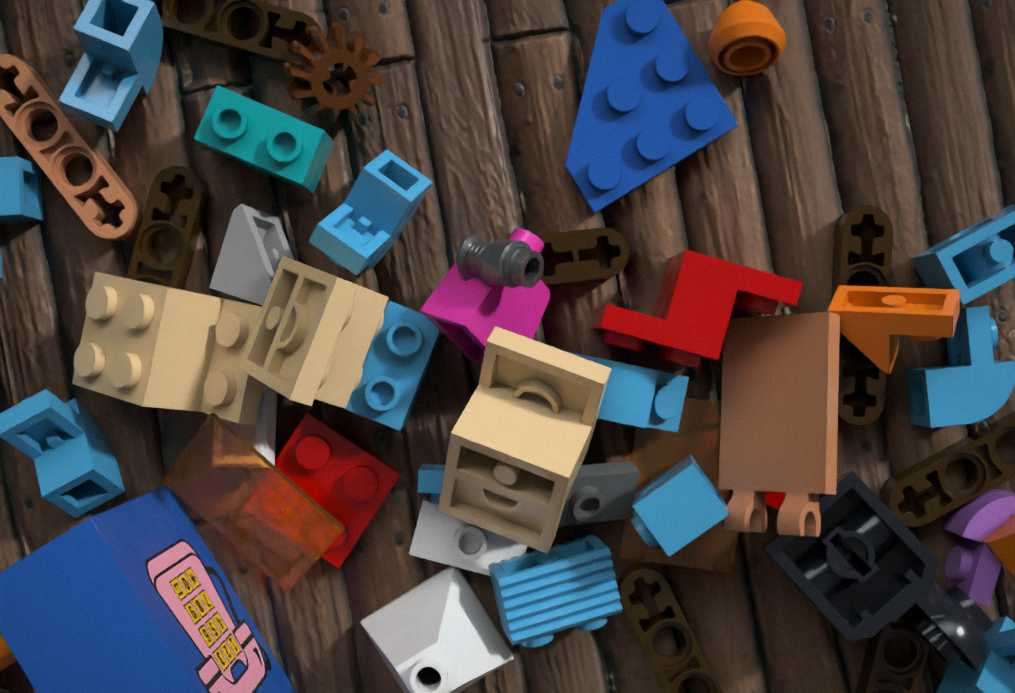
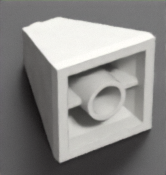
M454 566L446 567L368 615L360 622L403 693H459L514 659V655L461 569Z

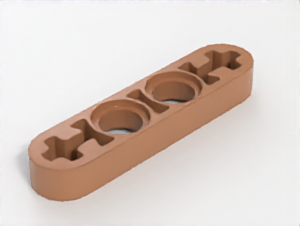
M0 54L1 118L91 232L96 236L112 241H125L133 237L139 231L143 218V211L137 199L73 117L63 111L58 98L37 71L28 63L15 56ZM9 71L17 75L14 79L15 85L24 96L32 100L23 104L17 96L3 90L6 83L2 76L5 72ZM43 112H52L58 121L57 132L51 139L38 142L32 134V122L37 115ZM77 156H86L92 163V176L87 183L81 186H73L66 177L67 164ZM100 193L110 204L118 207L124 205L125 209L119 214L123 222L120 227L111 224L104 225L103 221L109 216L107 210L100 201L89 197Z

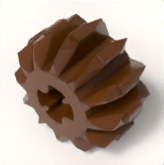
M333 22L326 38L316 26L309 27L308 36L312 43L307 48L296 40L291 42L290 49L300 58V61H289L283 64V72L286 76L295 79L286 88L288 95L292 100H302L301 110L308 117H313L321 111L324 121L327 124L334 125L340 110H342L349 120L357 121L358 111L355 104L361 100L365 105H375V98L367 91V87L383 83L382 75L371 69L380 60L378 52L373 48H364L366 37L358 30H354L346 36L345 28L340 23ZM333 64H337L339 66L336 70L338 79L333 83H329L327 81L330 78L328 68Z

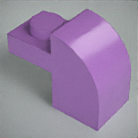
M991 489L946 514L941 528L961 537L958 546L952 548L946 560L945 573L947 582L945 587L950 589L953 585H956L974 601L990 605L1002 565L983 540L1015 515V492Z

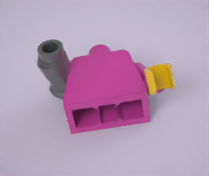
M521 228L514 229L509 240H496L493 243L486 242L479 235H472L466 238L457 251L455 264L420 311L471 362L481 366L486 341L495 326L534 340L536 330L550 300V290L540 279L544 269V260L540 254L544 248L543 241L535 234Z

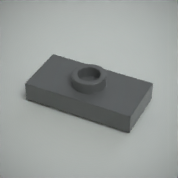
M632 461L581 465L566 498L558 527L629 519L640 470Z

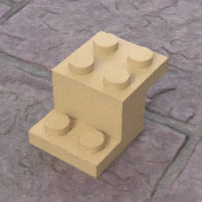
M282 256L238 368L289 400L312 406L314 399L346 409L351 393L355 391L361 381L362 365L371 342L383 325L384 309L389 297Z
M95 272L92 288L86 298V317L80 345L74 355L75 370L72 384L142 407L198 411L238 424L256 425L264 384L238 367L262 306Z
M495 326L486 341L479 384L450 434L438 511L548 554L556 536L566 498L588 451L612 368Z

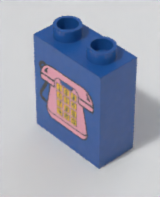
M170 484L88 518L0 572V633L37 693H297Z

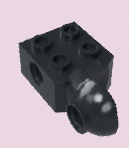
M853 470L844 473L837 479L836 495H819V511L821 516L819 537L778 535L776 533L761 547L846 640L853 641L871 638L890 621L894 623L908 609L912 608L917 615L909 622L910 626L945 663L952 666L960 659L976 673L980 671L987 652L986 632L994 626V623L981 607L958 586L953 585L945 592L934 581L939 561Z

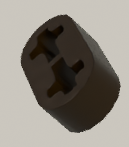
M600 227L537 236L543 241L544 245H550L553 254L571 253L572 262L556 265L553 271L554 275L544 276V273H542L540 279L546 286L605 280L614 277L624 269L629 258L627 241L619 232L611 228ZM601 238L605 239L607 247L617 248L618 257L611 259L608 264L609 269L605 270L600 269V264L597 260L579 261L578 252L594 249L597 239Z

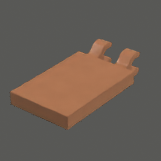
M816 312L729 319L723 341L718 489L733 490L732 498L727 504L730 515L724 518L725 531L765 533L767 528L766 492L786 493V497L778 511V535L819 537L821 531L819 495H836L840 315L832 312Z

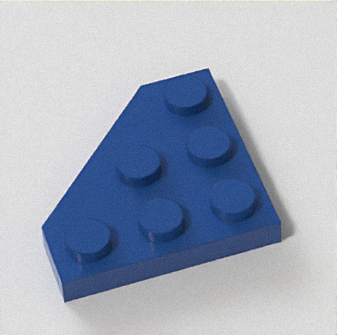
M618 0L602 10L564 167L592 215L729 133L739 125L663 0Z

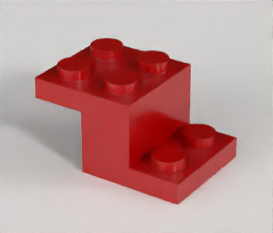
M684 250L667 260L652 316L605 304L597 308L591 329L604 332L601 341L603 344L633 352H641L643 344L658 347L656 354L658 359L698 368L701 359H719L732 310L754 316H762V313L775 315L777 308L797 306L803 282Z

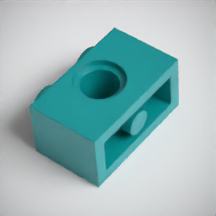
M216 85L194 137L196 141L211 151L313 194L335 144L325 130L219 85Z

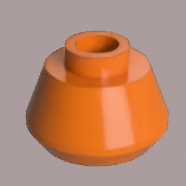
M750 0L737 1L724 9L716 18L707 43V56L711 63L725 73L736 76L757 74L771 67L781 56L786 47L785 32L766 6Z

